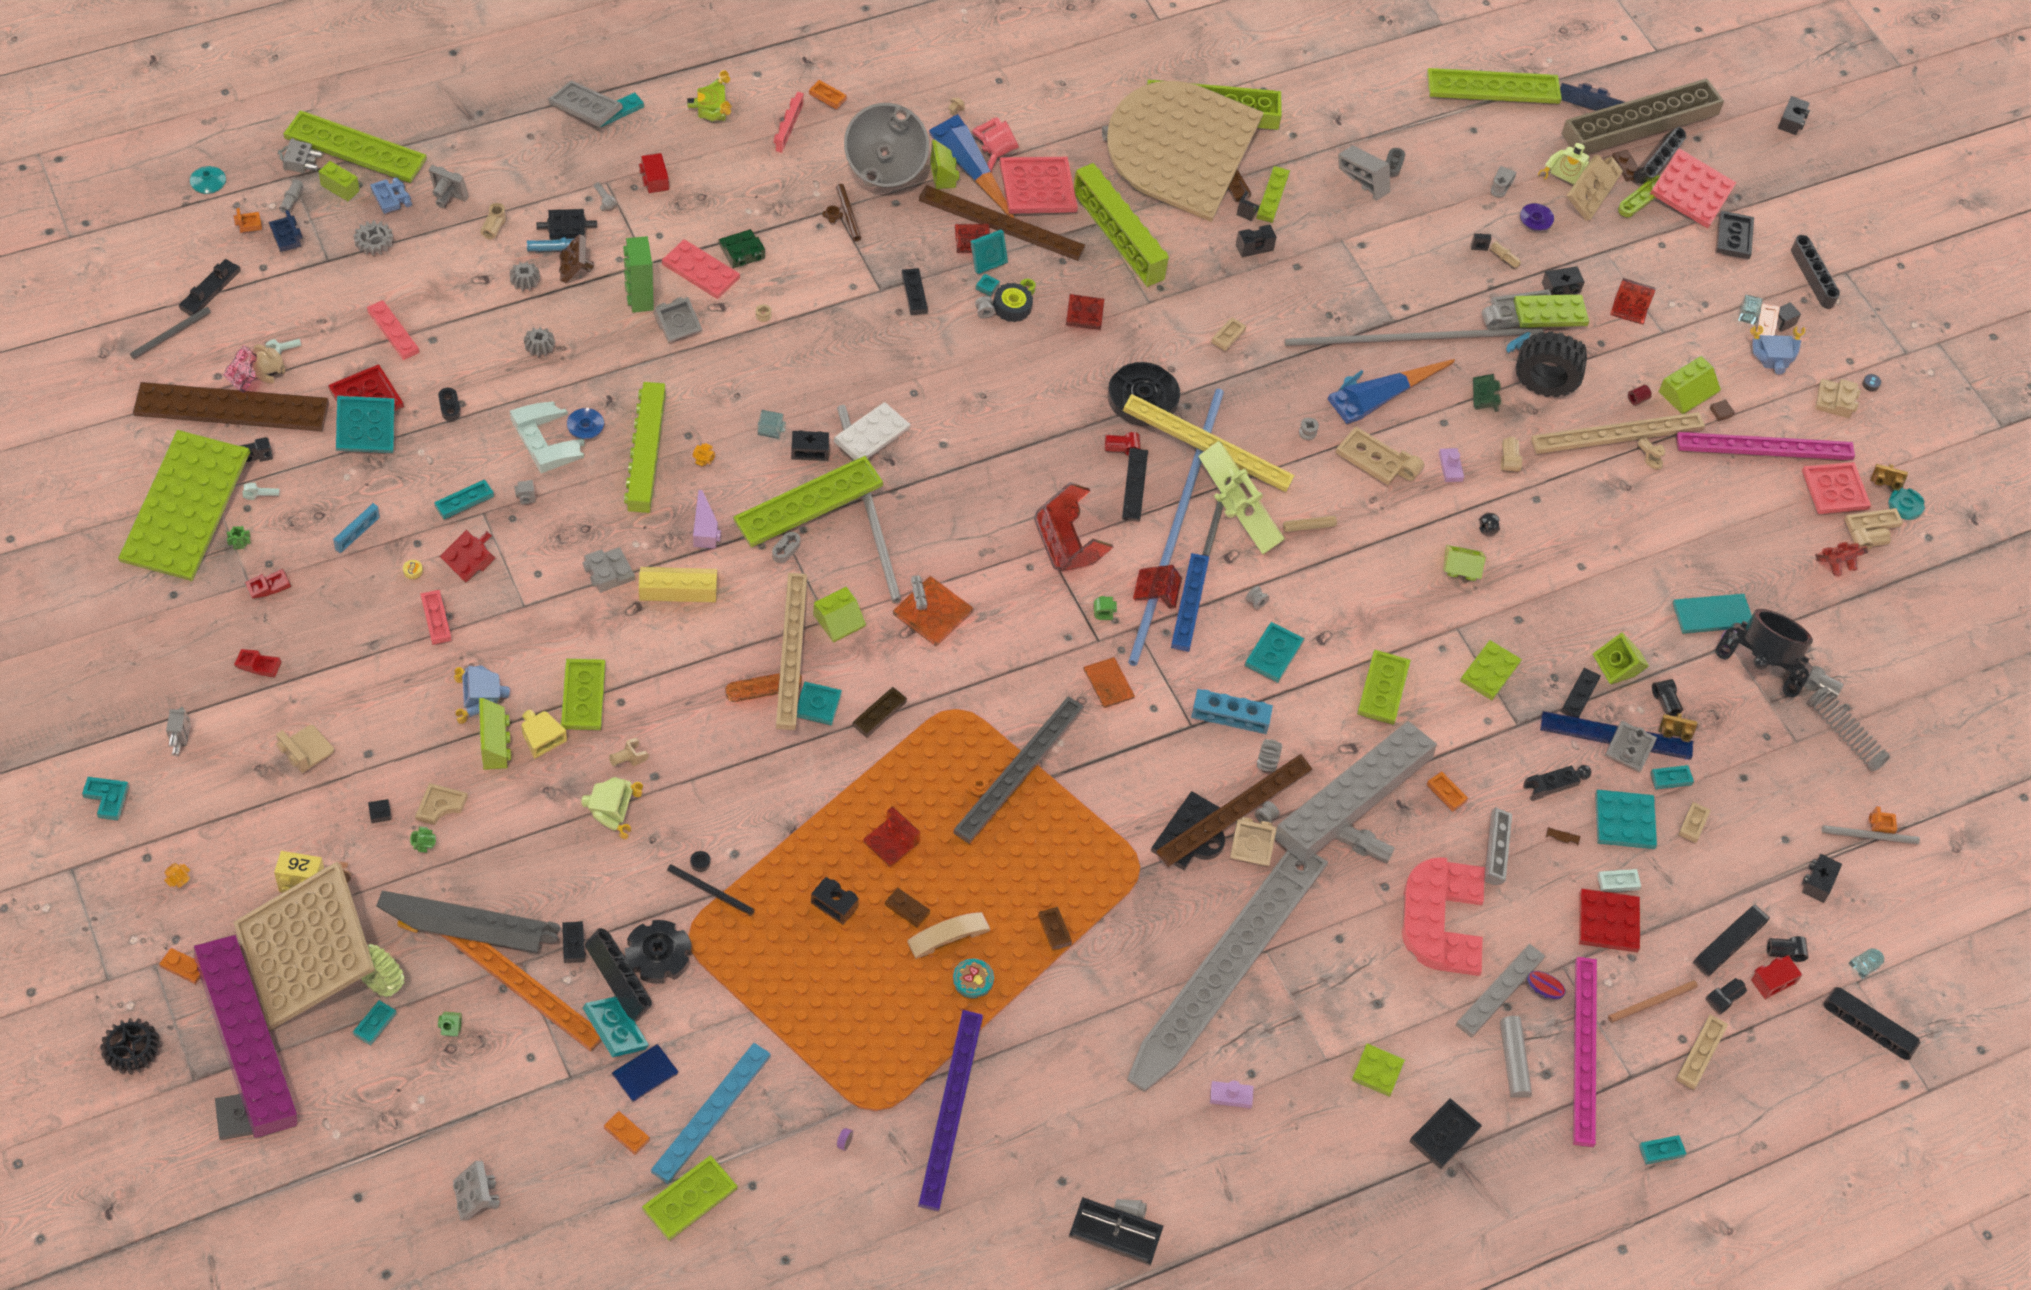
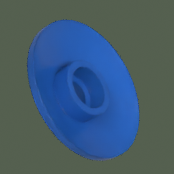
M581 408L569 415L567 428L577 438L590 439L602 432L604 419L594 409Z

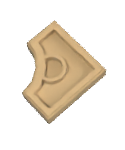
M429 783L415 819L435 825L446 814L462 813L468 793Z

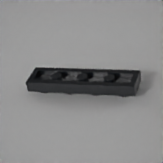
M1130 448L1122 520L1138 522L1141 520L1148 450Z

